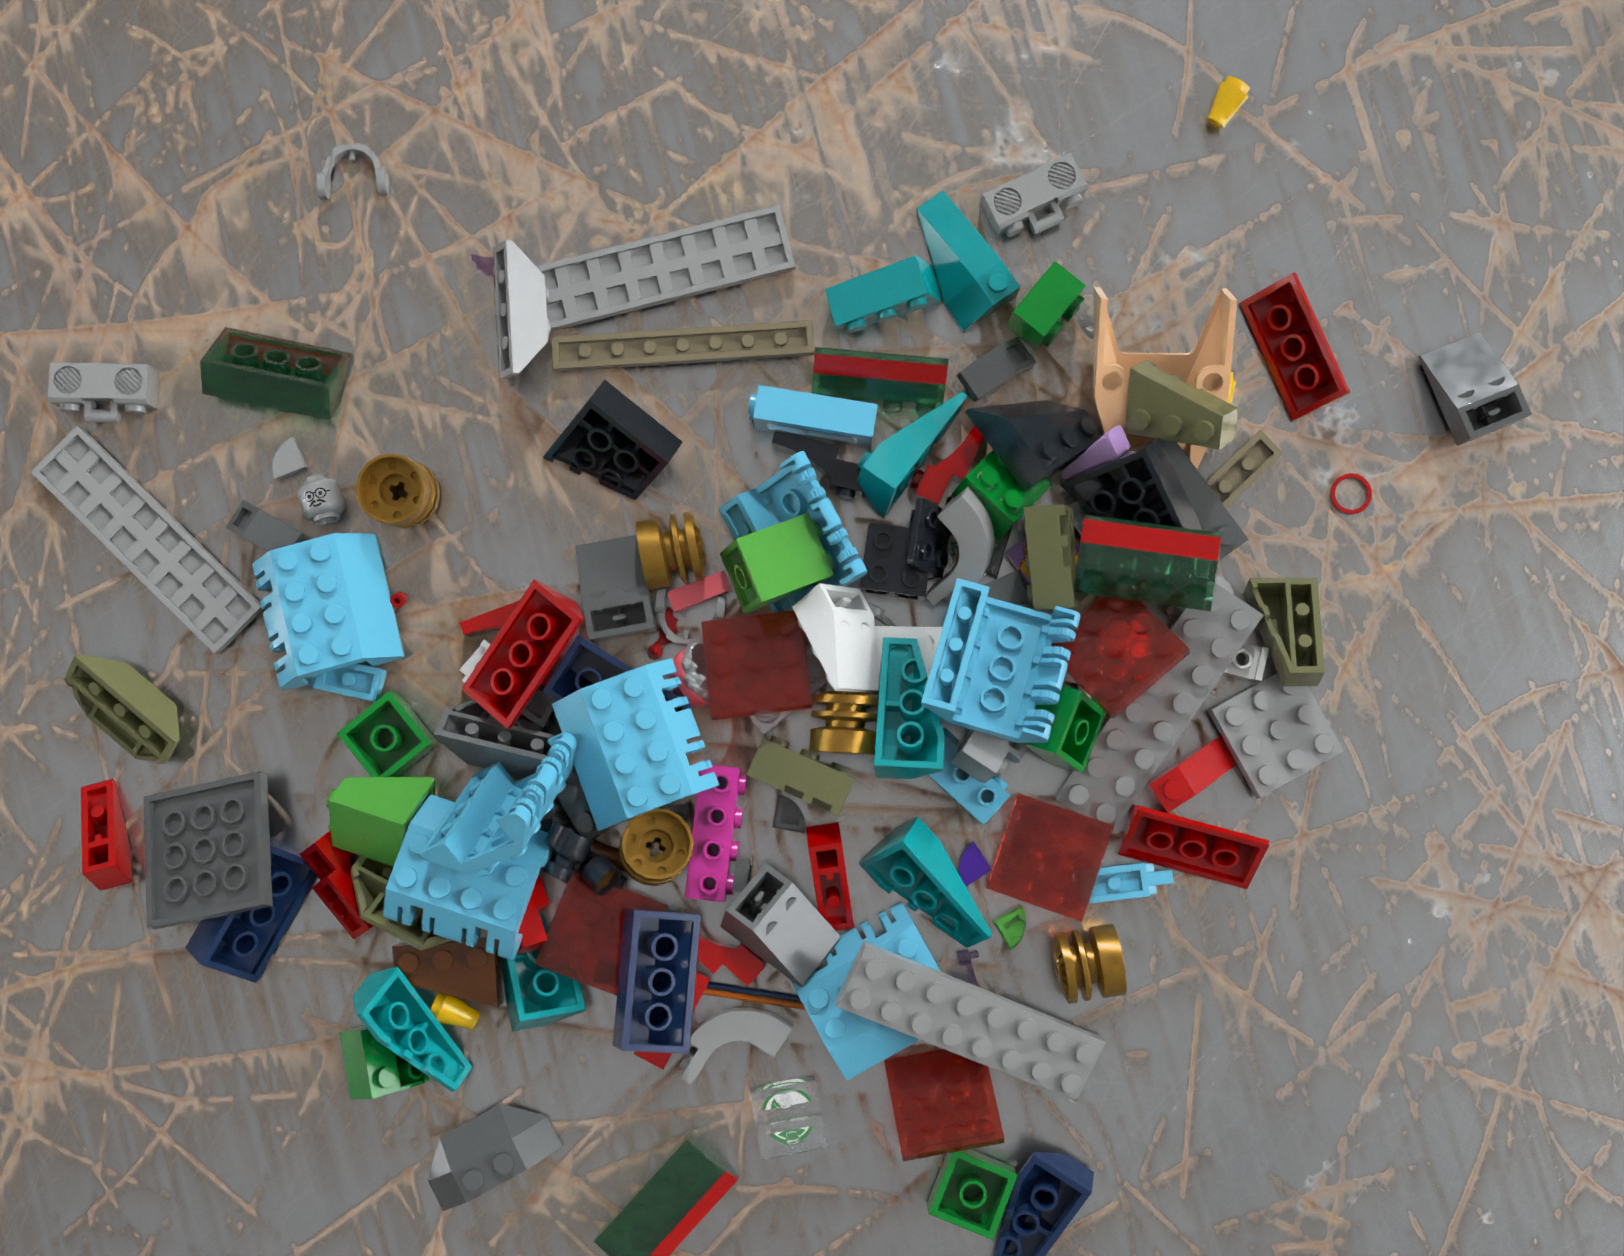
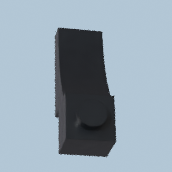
M775 430L772 440L773 449L790 455L804 451L811 466L816 468L830 481V489L836 490V496L845 499H854L855 495L862 496L863 489L857 482L861 469L857 467V463L837 459L839 453L838 445Z

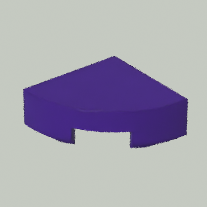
M974 841L965 848L959 861V876L966 887L992 870Z

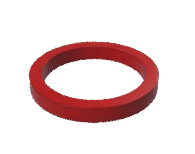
M1353 473L1344 474L1333 482L1330 489V499L1338 511L1353 515L1362 512L1368 507L1372 499V489L1364 477ZM1347 478L1360 481L1366 489L1367 496L1364 504L1355 510L1343 508L1336 500V487L1340 481Z

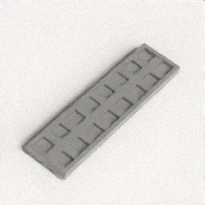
M780 204L536 266L545 276V286L549 291L546 311L547 319L550 321L551 326L550 332L796 270Z
M77 425L31 471L214 654L219 655L262 611L261 603L82 427Z
M1205 577L1099 731L1083 774L1072 770L1055 795V799L1111 836L1264 615L1208 577Z
M863 941L835 999L836 1006L1074 1101L1078 1100L1106 1044L1103 1037L866 941Z

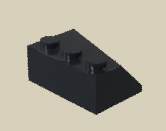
M604 380L542 458L553 462L555 459L570 465V471L579 475L583 471L598 478L599 484L636 500L670 462L682 441L608 381Z
M1048 400L969 408L965 411L1024 492L1071 463L1104 435L1085 409Z
M1160 438L1127 451L1112 461L1087 470L1060 484L1067 493L1071 492L1082 504V510L1088 516L1092 515L1097 521L1197 534L1202 530V526ZM1117 547L1131 563L1157 553Z

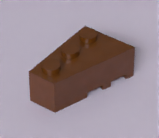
M480 937L475 947L467 946L466 938L463 943L452 940L424 950H419L408 943H399L392 946L393 968L398 967L411 985L497 1008L504 1003L501 957L498 956V949L495 954L486 952L487 937Z

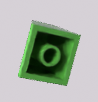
M809 513L737 538L720 553L744 615L816 586L819 583H823L834 575L832 571L834 568L832 558L827 551H824L820 542V529L817 523L811 520Z
M345 777L338 788L333 789L329 793L326 802L330 815L328 828L331 831L332 846L394 866L411 820L429 795L435 796V779L431 777Z

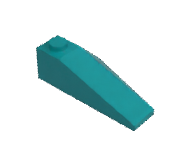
M944 190L917 208V214L927 247L930 251L944 305L963 333L1017 297L1020 285L1000 257Z
M964 392L959 393L882 441L874 452L868 450L863 455L857 466L861 469L857 482L881 516L885 517L908 487V482L915 472L913 467L916 466L920 469L933 448L931 443L938 444L959 415L968 396Z
M883 637L874 757L876 778L914 779L943 771L945 735L939 716L921 705L928 678L917 639Z
M919 817L896 827L859 862V865L880 888L889 894L892 890L909 901L906 905L915 912L919 908L933 918V923L937 928L966 948L991 937L992 932L943 845Z
M542 912L539 915L548 940L538 949L516 955L513 960L501 957L505 997L512 1032L546 1026L586 1010L579 976L575 969L571 968L562 953L563 949L558 940L555 941L548 929Z
M398 967L370 973L352 996L356 1015L376 1041L449 1091H456L472 1069L471 1064Z

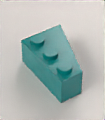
M917 255L825 289L835 326L842 330H847L848 333L863 330L867 327L866 325L871 323L888 321L899 315L943 303L933 266Z

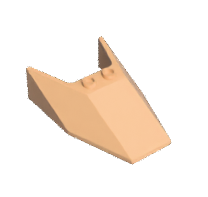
M1094 287V399L1104 434L1118 425L1122 427L1125 433L1130 368L1146 360L1155 364V367L1159 370L1182 378V382L1198 390L1203 389L1226 402L1228 401L1237 299L1227 288H1220L1197 343L1191 352L1124 353L1117 346L1107 310L1108 298L1101 287ZM1125 433L1131 446L1128 451L1156 440V438ZM1177 442L1196 469H1198L1207 447Z

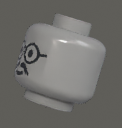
M323 474L312 475L306 478V483L297 491L304 518L314 522L317 526L331 524L339 520L340 514L345 510V503L339 483L334 479L325 478Z

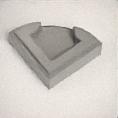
M294 437L287 439L279 446L272 462L273 476L277 481L308 468Z

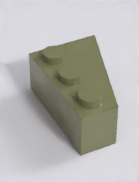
M1147 360L1130 368L1125 433L1219 450L1235 441L1237 407L1203 389L1198 390L1182 382L1183 379L1174 374L1169 375L1155 367V364Z
M1065 504L1023 507L1024 534L1027 539L1028 548L1025 560L1027 571L1030 570L1031 584L1027 585L1028 603L1033 604L1034 610H1053L1055 606L1067 609L1078 608L1073 508Z
M1249 578L1244 596L1248 605L1264 615L1257 626L1266 647L1269 648V654L1283 686H1318L1325 673L1317 578Z
M774 735L771 736L770 740L762 738L746 775L839 816L855 778L848 776L851 769L832 762L831 767L818 762L820 759L819 755L803 748L800 754L788 749L789 742Z

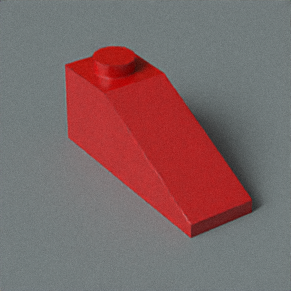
M1220 734L1151 778L1144 788L1159 811L1169 813L1235 767L1237 763Z
M109 779L81 787L82 875L100 891L132 883V852L116 782L114 779Z
M839 822L806 827L818 912L835 931L854 928Z

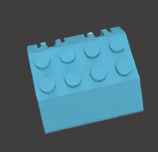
M804 451L792 455L778 466L782 470L760 486L738 494L719 508L734 540L809 513L811 520H814L820 529V542L824 551L830 554L834 566L832 570L834 575L820 584L847 587L867 573L863 561L858 557L856 548L852 547L848 539L846 529L842 527V522L830 499L826 497L824 488L820 487L816 479L817 475L814 469L811 468V463ZM815 586L769 605L779 624L796 616L792 607Z
M332 533L270 550L252 564L255 579L258 580L256 582L257 589L260 591L273 590L260 603L262 610H265L263 617L268 639L272 641L270 644L271 652L281 653L286 651L287 653L274 663L275 671L280 672L276 675L280 690H290L308 685L306 677L367 661L374 667L405 658L394 608L390 603L391 595L376 534Z
M957 578L921 705L953 725L1017 743H1047L1051 732L1049 724L1053 723L1054 714L1047 710H1036L1034 708L1035 705H1054L1058 703L1060 697L1058 693L1062 690L1068 663L1065 661L1070 659L1071 652L1063 647H1052L1051 644L1073 642L1076 636L1074 631L1078 629L1081 615L1076 611L1055 606L1051 615L987 597L990 587Z
M672 658L647 664L587 686L552 704L562 733H570L577 740L574 767L598 831L628 821L632 817L690 795H696L719 786L715 772L702 776L698 774L713 767L710 760H703L691 766L688 762L686 754L699 752L705 748L703 740L687 744V741L701 735L691 708L675 712V709L689 704L687 697H677L666 701L662 692L675 689L682 684L679 677L663 679L677 673Z
M564 732L548 739L547 742L551 748L548 756L543 759L541 765H538L536 773L518 781L513 780L500 762L475 772L420 852V856L424 860L472 874L482 869L486 871L491 870L505 859L510 858L514 860L523 855L528 849V841L541 828L540 822L544 815L553 808L555 797L566 787L565 781L573 770L577 747L575 737L570 733Z
M430 794L408 826L385 889L383 917L399 922L402 918V924L410 926L416 918L417 907L423 909V931L430 933L434 927L433 933L435 935L459 943H463L466 938V945L475 947L480 939L482 928L488 930L486 952L495 954L498 949V956L513 960L523 937V934L518 933L537 877L541 867H546L553 852V849L544 842L548 833L538 830L528 841V849L523 855L514 860L510 858L505 859L488 871L482 869L475 873L467 874L424 860L420 856V852L455 802Z
M902 902L889 908L896 920L894 923H891L885 911L878 914L882 926L887 930L886 933L876 938L872 926L866 921L860 926L867 938L862 939L857 928H853L841 935L834 945L837 955L834 956L830 950L824 958L828 963L826 967L820 970L816 968L802 987L791 980L828 1052L846 1080L855 1077L920 1040L841 1009L835 1004V999L863 941L940 971Z

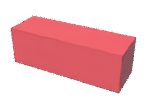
M723 570L705 577V580L695 581L666 593L674 613H678L717 598L718 595L722 596L730 593L732 589Z

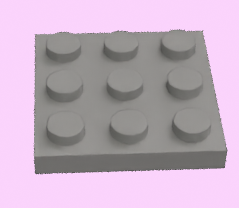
M1278 672L1208 710L1256 799L1262 798L1344 751L1309 687L1283 686Z

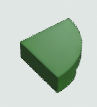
M1022 904L992 921L1010 951L1020 943L1025 931L1026 914Z

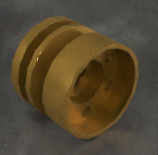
M390 453L375 457L363 467L356 483L357 500L363 511L375 521L401 528L417 527L429 520L438 507L440 491L434 474L423 464L405 456ZM401 488L408 492L406 498L398 494Z
M692 511L683 513L685 528L680 529L676 515H670V530L664 532L658 518L636 521L635 526L640 559L649 590L671 586V571L673 570L678 571L683 583H688V567H693L696 581L705 580V549L701 530L694 520Z
M835 690L812 694V703L827 704L826 711H811L812 717L826 720L825 727L810 729L809 751L875 755L876 731L865 729V722L877 721L878 714L866 713V707H878L879 697L863 692Z
M656 808L635 816L629 821L620 839L619 858L622 868L630 878L643 885L659 886L671 882L681 874L692 855L693 837L690 827L680 815L669 809ZM653 842L659 843V850L663 851V853H658L656 857L650 856V850L645 848L646 846H651Z
M1113 924L1090 927L1089 943L1085 944L1077 929L1071 931V946H1069L1065 932L1055 933V948L1053 952L1055 972L1059 986L1062 988L1068 1004L1077 1003V987L1080 988L1083 999L1090 1001L1092 984H1097L1103 998L1126 995L1127 980L1124 959L1117 931Z

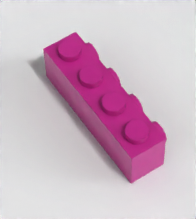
M712 765V768L699 772V776L715 772L719 786L696 794L692 828L693 850L688 861L684 898L725 902L727 895H733L734 875H729L730 862H736V857H738L739 842L733 841L734 828L741 829L743 809L737 808L738 795H745L747 775H741L742 768Z

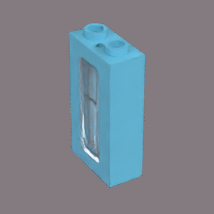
M758 385L757 394H751L748 413L750 414L749 420L754 421L755 430L774 433L776 430L813 440L871 449L878 404Z

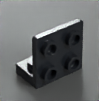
M917 498L915 510H912L909 528H912L907 563L928 573V578L943 579L944 569L948 564L947 548L949 536L952 533L937 517L942 508L925 498Z
M873 522L868 524L863 559L867 573L861 577L859 590L862 593L924 601L929 574L907 563L912 528Z

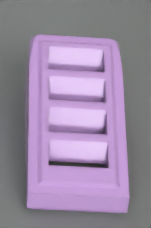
M1120 425L1113 427L1068 464L1060 473L1062 478L1068 479L1112 461L1128 451L1131 446Z

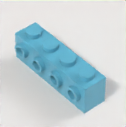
M944 727L943 771L927 776L980 824L985 825L1011 796L1005 790L1009 785L1001 777L997 778L995 776L986 783H982L952 764L951 760L958 750L956 744L959 740Z

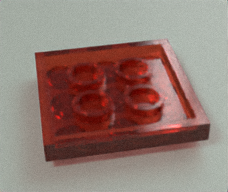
M1121 581L1081 614L1078 629L1074 631L1076 636L1073 642L1051 644L1052 647H1063L1071 652L1070 659L1065 661L1068 663L1066 672L1112 719L1190 654L1189 648Z
M794 610L701 622L712 720L813 708L804 632L798 624V617Z
M1018 793L986 888L1083 922L1114 825Z
M573 871L546 934L548 940L542 945L535 964L617 996L625 908L665 911L667 905L624 888L618 889L614 887L604 896H598L582 883L581 873L577 874Z
M945 1049L884 1060L903 1162L1004 1143V1134L988 1066Z

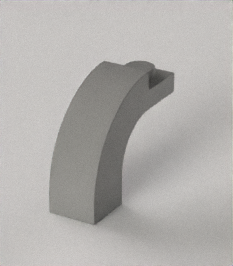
M969 486L945 505L937 516L951 531L958 543L959 561L954 568L943 576V579H939L927 592L926 598L933 606L942 599L946 602L951 600L957 578L978 584L993 556L995 538L990 515L982 501Z
M734 1007L715 1013L703 1021L690 1035V1044L698 1049L696 1052L689 1049V1054H686L679 1065L684 1069L680 1078L692 1085L710 1055L718 1047L728 1042L743 1041L751 1043L774 1058L792 1031L793 1025L777 1014L757 1007Z

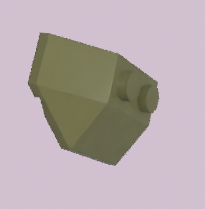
M84 654L75 655L63 679L68 686L72 687L74 697L86 717L135 759L157 761L160 764L168 762L180 740L177 705L127 662Z
M364 856L358 858L350 872L362 920L419 950L452 941L435 935L433 933L434 927L430 933L422 930V908L417 907L416 918L410 926L402 924V918L399 922L384 918L385 889L394 866Z

